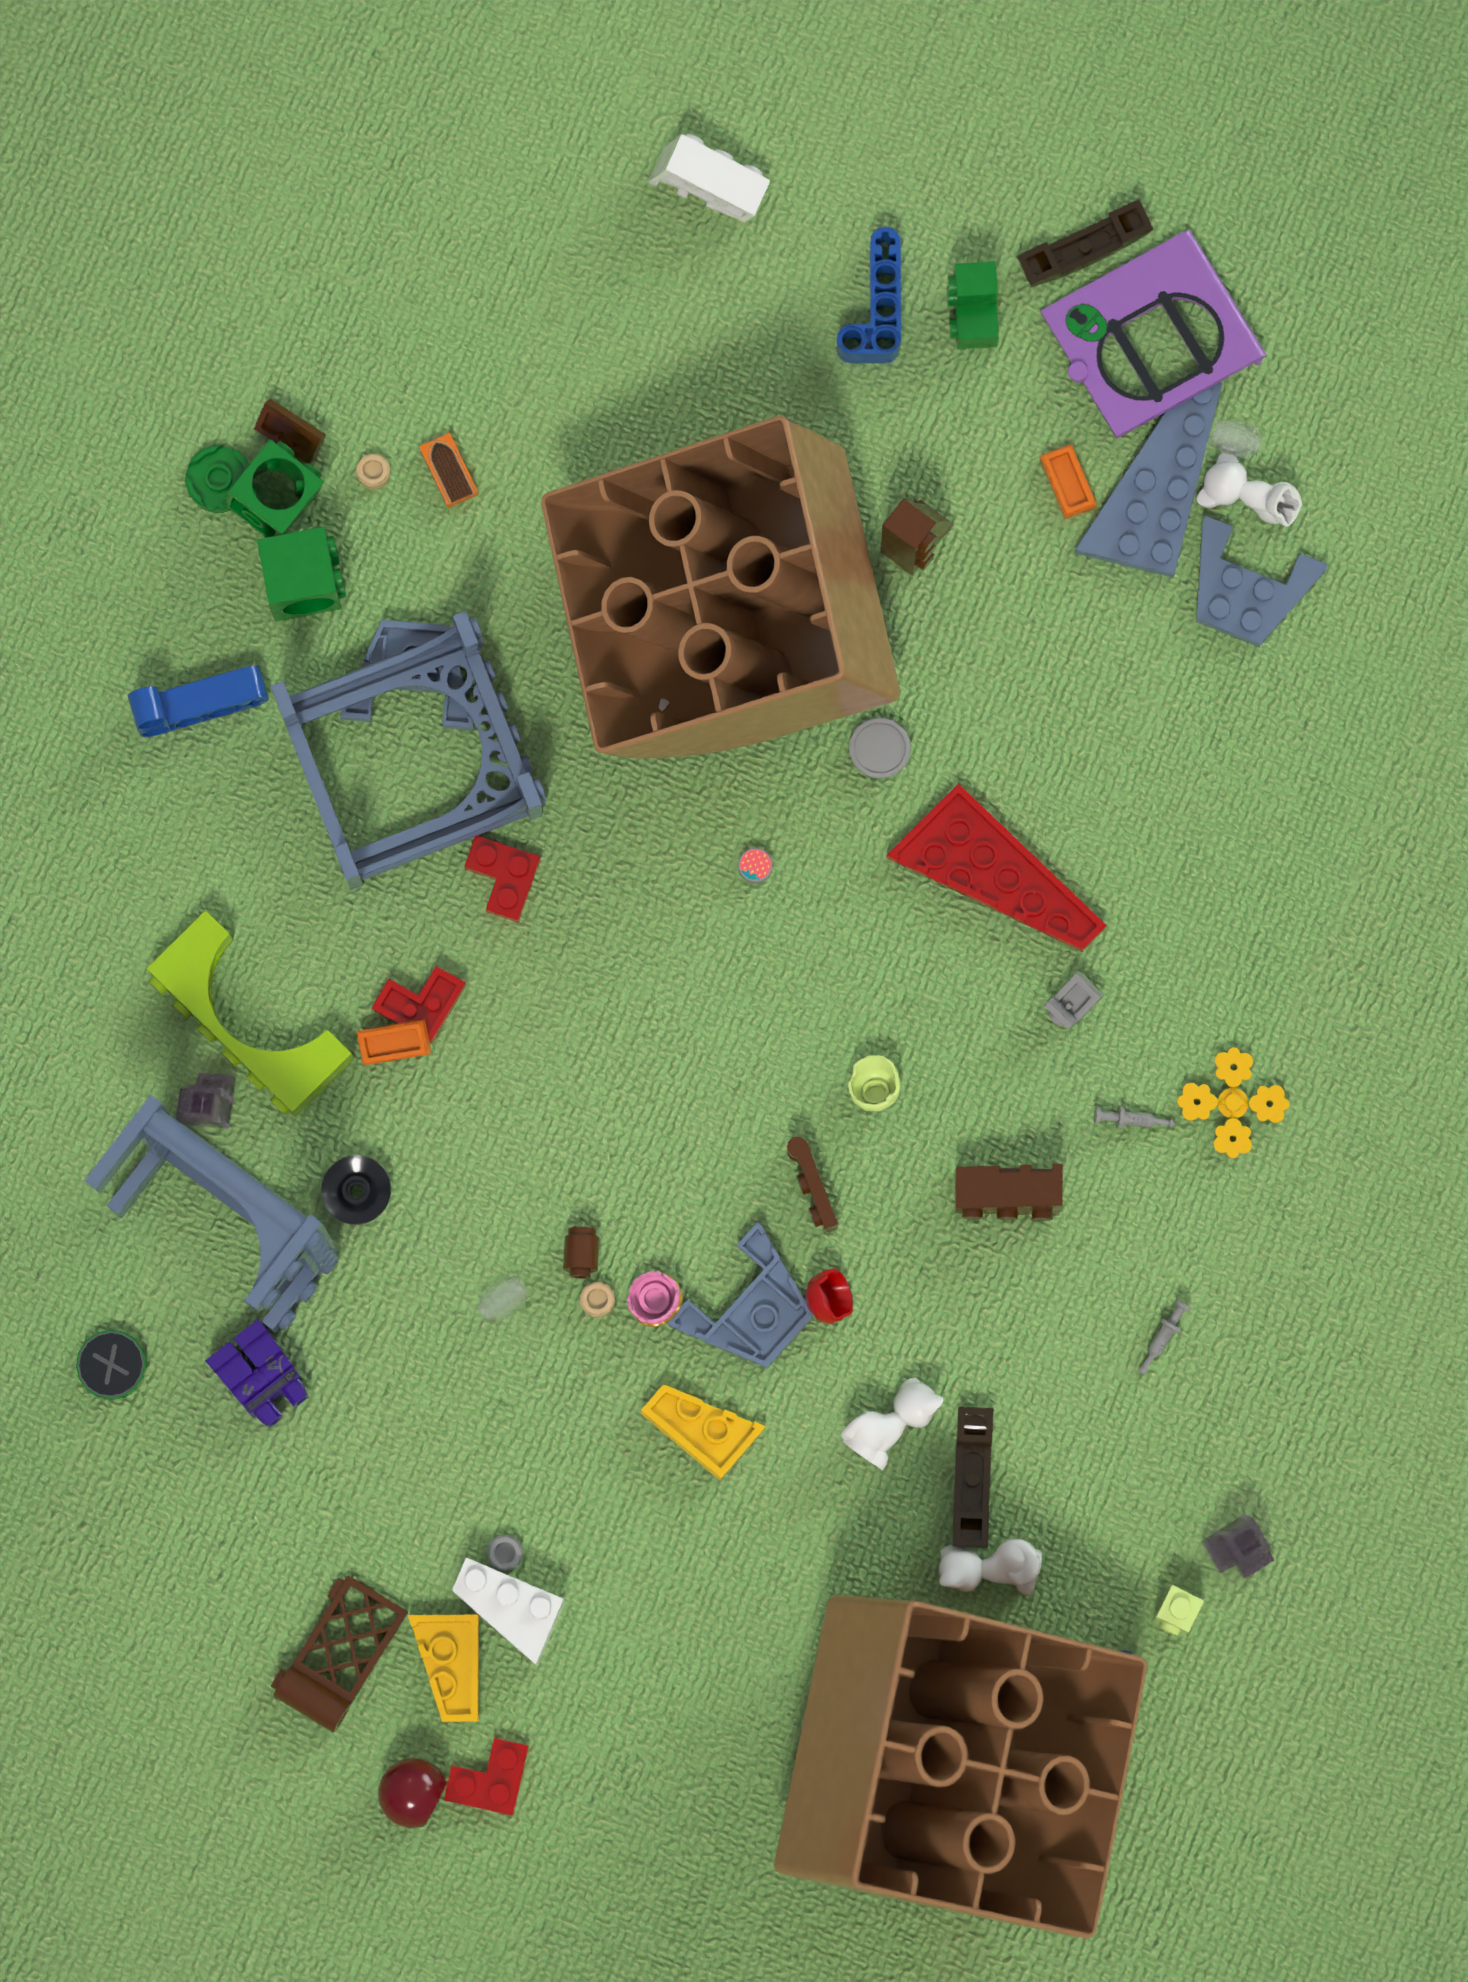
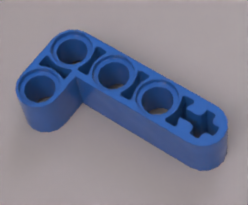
M882 227L874 231L870 240V324L846 325L840 329L837 335V355L846 363H891L896 360L900 353L901 241L899 234L889 227ZM884 242L888 243L889 247L888 260H882L881 243ZM881 274H889L894 278V281L885 285L878 282L876 278ZM882 306H889L893 309L894 313L891 316L883 317L877 313V309ZM853 338L858 340L861 345L851 350L847 349L843 342ZM887 338L892 340L895 345L885 350L881 349L876 343L880 339Z
M259 666L240 668L159 692L156 686H149L134 690L128 694L136 728L141 737L157 736L253 708L269 701Z

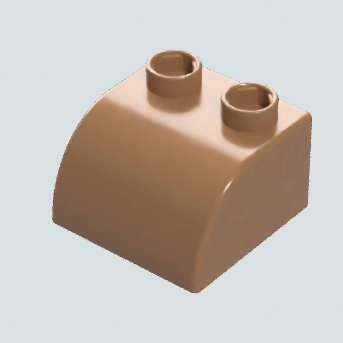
M776 416L550 491L542 497L541 506L593 744L599 753L625 758H671L725 751L782 737L882 706L899 698L900 687L847 456L844 448L838 443L784 416ZM666 699L670 703L661 711L659 708L660 700Z
M850 1595L832 1596L829 1598L826 1606L775 1855L774 1867L776 1871L785 1876L974 1917L1089 1939L1093 1937L1097 1930L1147 1672L1145 1659L1137 1655L919 1601Z

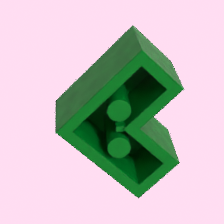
M996 261L955 264L954 275L948 276L947 304L948 307L954 306L955 318L949 319L950 339H956L957 350L998 347Z

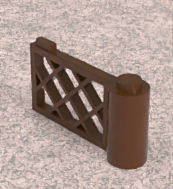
M349 1575L345 1581L340 1578L337 1579L327 1597L332 1599L329 1607L288 1671L281 1669L271 1685L272 1688L276 1689L273 1697L332 1733L338 1729L353 1701L408 1614V1611ZM350 1587L364 1595L366 1607L348 1612L345 1611L343 1598ZM368 1597L379 1604L370 1606ZM340 1604L342 1613L333 1615ZM387 1608L397 1614L391 1627L375 1629L371 1611ZM368 1612L372 1631L351 1636L347 1617ZM343 1618L348 1637L327 1642L324 1628L329 1621ZM386 1633L383 1640L379 1644L377 1635ZM322 1635L323 1643L314 1645L319 1636ZM374 1637L376 1651L373 1656L357 1660L353 1641ZM349 1642L353 1661L333 1666L328 1647ZM325 1648L328 1668L314 1671L303 1664L309 1652ZM368 1663L360 1675L358 1665ZM355 1666L358 1680L351 1691L348 1692L337 1685L334 1671ZM330 1672L332 1681L325 1678L321 1674Z

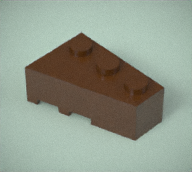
M903 498L882 525L880 552L913 576L919 568L924 571L935 556L932 552L954 524L924 501L916 499L913 501Z
M1052 1164V1169H1032V1165H1020V1168H1000V1166L956 1167L955 1213H962L963 1219H983V1214H997V1219L1017 1220L1018 1214L1032 1215V1220L1049 1221L1053 1220V1215H1059L1063 1205V1164Z

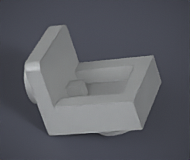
M1078 972L1044 1006L1049 1010L1048 1016L1055 1024L1069 1029L1077 1025L1104 995L1081 972Z

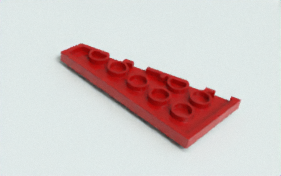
M959 783L886 855L887 859L1081 952L1107 927L1095 913Z

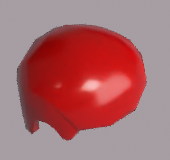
M833 1268L820 1272L810 1279L807 1284L805 1299L808 1309L816 1320L826 1324H833L842 1321L843 1318L852 1314L853 1298L850 1286L845 1276L838 1269Z

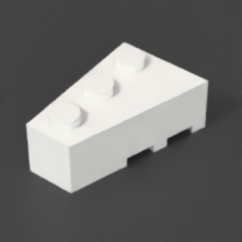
M681 134L663 147L648 181L649 184L658 186L659 182L662 181L679 188L677 195L687 199L688 194L691 193L706 201V207L743 222L755 216L770 182L769 179L762 176V171L750 165H740L733 161V156L718 149L714 151L704 146V142L700 138L691 134Z
M466 1558L452 1591L538 1667L565 1600Z

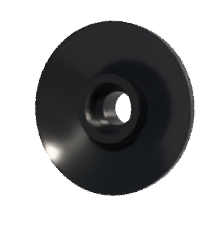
M353 1155L338 1160L328 1169L322 1181L321 1194L325 1207L332 1216L347 1224L360 1225L373 1221L384 1212L390 1200L391 1184L386 1171L378 1162L366 1156ZM355 1186H361L364 1189L363 1195L359 1198L351 1196V1190Z

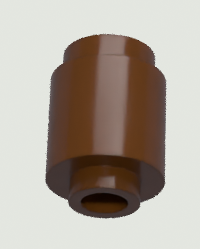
M582 1226L569 1227L568 1235L564 1238L563 1270L570 1272L571 1278H591V1273L598 1271L599 1237L596 1236V1229Z

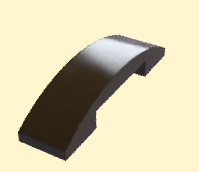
M1140 199L1110 212L1109 217L1052 244L1045 242L1017 255V259L1030 286L1033 287L1059 279L1111 256L1153 231V226Z
M958 1406L952 1547L988 1548L994 1408Z

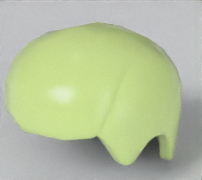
M869 1055L858 1060L853 1065V1073L848 1082V1089L852 1100L858 1107L865 1111H883L896 1102L901 1090V1080L892 1061L884 1056Z

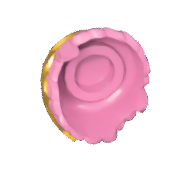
M650 1271L640 1275L632 1282L629 1295L627 1296L628 1308L641 1324L648 1327L661 1326L676 1316L683 1302L682 1291L679 1284L669 1275L659 1271Z

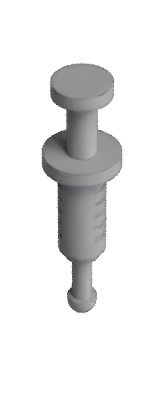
M1096 1106L1093 1117L1094 1124H1099L1100 1120L1116 1121L1117 1129H1122L1123 1125L1151 1128L1154 1124L1168 1125V1127L1175 1125L1174 1119H1157L1153 1114L1125 1111L1123 1106L1118 1107L1117 1113L1101 1111V1107Z
M1176 1299L1174 1303L1178 1306L1170 1319L1166 1321L1161 1318L1160 1322L1163 1325L1148 1348V1353L1150 1354L1142 1367H1139L1141 1374L1147 1373L1154 1357L1157 1358L1161 1355L1174 1332L1180 1333L1181 1329L1176 1327V1324L1185 1310L1188 1312L1191 1310L1189 1306Z

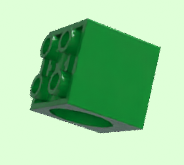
M271 439L230 488L223 505L265 538L287 534L317 497L324 484V481L320 479L322 474L314 466L307 462L304 465L293 457L295 453L290 447L281 441H278L276 444ZM264 472L283 473L294 482L295 496H299V500L295 505L287 509L268 508L257 499L256 488L252 486V480Z
M325 527L257 539L268 603L275 622L342 609L340 598H346V592L340 568L334 569V566L340 565L338 550L335 545L334 536L327 537Z

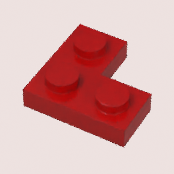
M475 836L465 864V870L496 880L486 907L487 913L519 923L541 857L480 836Z
M437 966L419 995L388 979L371 1009L395 1024L425 1019L429 1041L432 1044L464 991L466 982Z
M494 1738L486 1773L451 1766L444 1801L514 1816L529 1746Z

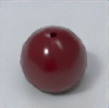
M419 1758L402 1759L391 1765L382 1776L378 1787L379 1805L385 1816L398 1826L408 1829L424 1827L432 1815L447 1782L441 1770L431 1762Z

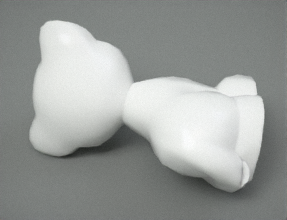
M1229 453L1219 455L1216 464L1205 474L1204 487L1196 497L1197 502L1207 508L1218 505L1228 506L1240 498L1263 521L1275 525L1281 524L1285 527H1288L1296 519L1302 506L1300 493L1289 483L1279 482L1272 486L1263 481H1247L1245 467L1238 462L1234 455Z
M917 1378L905 1380L893 1399L894 1412L889 1414L869 1411L861 1413L841 1432L843 1442L863 1458L883 1470L888 1462L886 1451L900 1438L906 1425L914 1428L925 1427L931 1420L934 1412L943 1403V1398L936 1395L927 1385L920 1383Z
M1008 1539L1003 1541L992 1556L981 1560L973 1550L948 1545L940 1550L942 1559L938 1570L941 1576L939 1583L945 1587L970 1592L979 1585L983 1578L994 1583L1014 1584L1021 1594L1031 1596L1040 1572L1042 1552L1024 1540Z

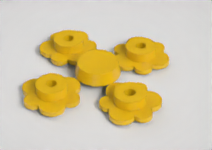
M1235 1047L1230 1048L1228 1053L1221 1052L1215 1057V1065L1218 1068L1216 1070V1077L1220 1080L1225 1079V1083L1231 1087L1224 1090L1218 1100L1215 1095L1209 1094L1210 1088L1208 1085L1202 1084L1198 1087L1195 1083H1187L1183 1087V1095L1177 1099L1178 1106L1183 1108L1182 1115L1188 1121H1194L1197 1118L1201 1120L1208 1119L1210 1111L1214 1110L1217 1105L1219 1111L1225 1117L1231 1118L1226 1121L1224 1126L1220 1125L1215 1129L1217 1138L1213 1144L1214 1149L1218 1153H1226L1231 1159L1236 1158L1239 1153H1248L1252 1148V1142L1249 1139L1251 1135L1250 1128L1242 1126L1241 1122L1236 1119L1246 1113L1248 1106L1252 1111L1257 1112L1256 1117L1259 1121L1265 1122L1269 1120L1272 1123H1279L1284 1118V1111L1290 1105L1289 1101L1284 1098V1089L1279 1085H1273L1269 1089L1266 1086H1260L1257 1089V1095L1252 1096L1248 1101L1246 1094L1236 1087L1241 1084L1242 1080L1246 1081L1251 1078L1252 1072L1249 1068L1253 1064V1058L1248 1053L1240 1054L1239 1049ZM1230 1066H1236V1070H1232ZM1194 1100H1198L1200 1104L1195 1105ZM1271 1102L1272 1107H1268L1266 1103ZM1230 1137H1234L1236 1141L1231 1142Z

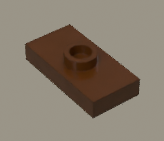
M272 399L265 402L254 427L256 431L276 444L278 441L286 444L293 450L296 457L309 464L315 461L326 436L325 433Z

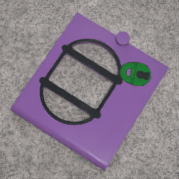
M1190 230L1180 233L1040 310L1041 315L1071 363L1068 368L1069 378L1075 381V383L1082 382L1116 439L1248 366L1261 364L1262 359L1267 357L1264 349ZM1173 300L1193 302L1211 315L1219 332V345L1213 360L1207 359L1173 304ZM1158 306L1163 307L1199 366L1197 371L1162 390L1156 386L1121 328ZM1109 335L1114 336L1148 392V396L1129 394L1115 386L1106 375L1102 364V351Z

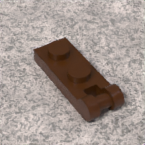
M793 1137L788 1142L787 1155L793 1162H798L802 1174L796 1175L802 1194L809 1193L814 1206L808 1209L814 1226H822L824 1234L838 1229V1223L809 1146L802 1137Z

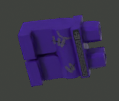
M257 1319L233 1338L256 1368L252 1369L230 1341L205 1361L253 1418L257 1417L264 1425L271 1428L283 1418L282 1414L273 1404L275 1401L285 1395L295 1408L308 1399L309 1396L304 1385L301 1383L303 1378L261 1321Z

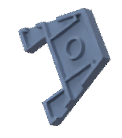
M1205 515L1202 521L1196 622L1260 647L1286 618L1294 606L1308 593L1316 581L1323 576L1328 564L1300 553L1289 581L1285 585L1221 559L1233 526Z
M381 620L361 668L423 645L448 631L450 625ZM443 666L436 668L437 673L428 674L431 681L437 682L440 680V672ZM460 666L453 668L448 675L447 683L451 689L456 690L464 685ZM420 675L413 677V679H420ZM424 687L398 688L399 690L441 693ZM445 695L443 728L473 731L474 723L467 711L454 699ZM374 697L341 709L340 719L371 722Z
M757 1222L737 1244V1247L763 1271L716 1323L687 1299L680 1307L676 1316L667 1322V1325L768 1369L814 1316L808 1309L805 1299L785 1268L762 1225Z

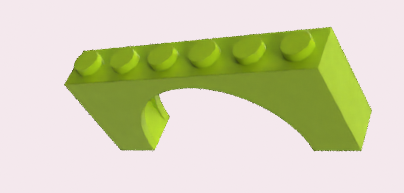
M205 910L146 968L152 976L149 983L162 996L168 992L177 1000L173 1004L176 1010L186 1019L192 1015L201 1024L197 1030L210 1043L216 1039L225 1048L221 1052L222 1055L233 1066L236 1067L241 1063L249 1071L245 1077L259 1091L265 1087L273 1095L270 1102L283 1115L289 1111L297 1117L354 1060V1057L328 1030L303 1046L283 1051L256 1049L232 1037L221 1026L216 1017L212 1002V980L217 963L233 939Z

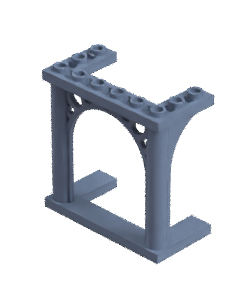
M466 611L453 615V627L423 645L289 696L284 681L271 685L272 692L350 891L363 886L362 880L524 817L528 816L529 821L542 816V807L546 806V796L539 778L532 780L531 774L534 773L527 755L521 757L515 745L521 742L514 723L508 725L503 714V712L508 711L506 701L501 691L495 693L491 680L496 679L489 659L482 661L479 653V648L484 647L481 630L476 618L469 619ZM443 666L440 672V680L437 682L431 681L428 674L437 673L436 668ZM462 666L467 671V679L459 689H451L447 683L448 675L453 668ZM420 675V679H413V677ZM475 681L476 686L473 689V696H478L476 702L470 703L467 701L465 693L472 687ZM403 687L429 688L454 699L467 711L474 721L482 745L480 773L471 792L456 808L445 815L350 851L301 725L385 692ZM483 707H485L487 714L480 715ZM483 722H488L491 725L488 731L481 729L480 726ZM495 734L498 742L489 738ZM494 751L499 752L500 755H497L498 759L503 763H507L508 767L501 764H492L490 754ZM491 772L503 773L509 778L510 786L503 791L495 790L487 784L486 776ZM484 791L486 795L495 798V800L488 802L486 798L479 804L477 802V795L479 792ZM469 805L472 807V809L464 811Z
M150 1095L84 1181L100 1194L142 1140L149 1149L148 1153L107 1204V1207L120 1218H123L166 1161L171 1163L256 1228L260 1243V1267L256 1282L244 1301L258 1313H260L263 1307L267 1310L271 1308L261 1322L275 1334L280 1328L285 1331L297 1315L293 1312L301 1300L306 1303L317 1290L318 1286L314 1283L322 1273L328 1275L339 1260L336 1256L339 1252L337 1246L321 1221L311 1214L308 1217L303 1215L173 1118L164 1105Z

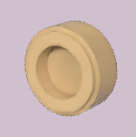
M379 454L365 455L356 466L357 478L365 488L372 490L380 489L390 479L389 463Z
M593 1282L582 1290L580 1304L587 1315L594 1318H602L613 1310L615 1296L607 1284Z

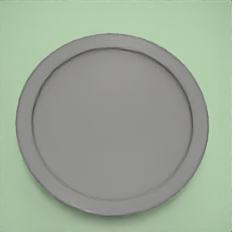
M873 718L860 724L853 732L849 743L850 757L854 765L862 773L875 778H885L898 773L906 765L911 751L910 740L903 727L895 721L886 718Z

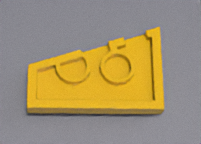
M664 1384L640 1411L641 1415L719 1481L766 1428V1426L755 1421L753 1423L740 1418L733 1412L713 1407L704 1403L701 1399Z
M408 1615L442 1722H479V1615Z

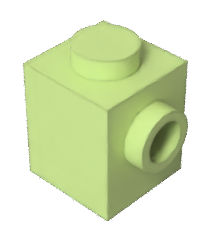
M1171 1585L1154 1619L1160 1622L1159 1628L1176 1637H1178L1179 1633L1186 1635L1189 1633L1204 1600Z

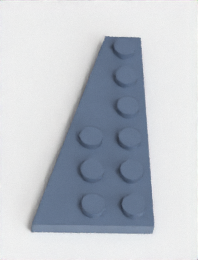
M1221 383L1210 387L1165 412L1075 549V554L1163 576L1174 577L1222 387Z

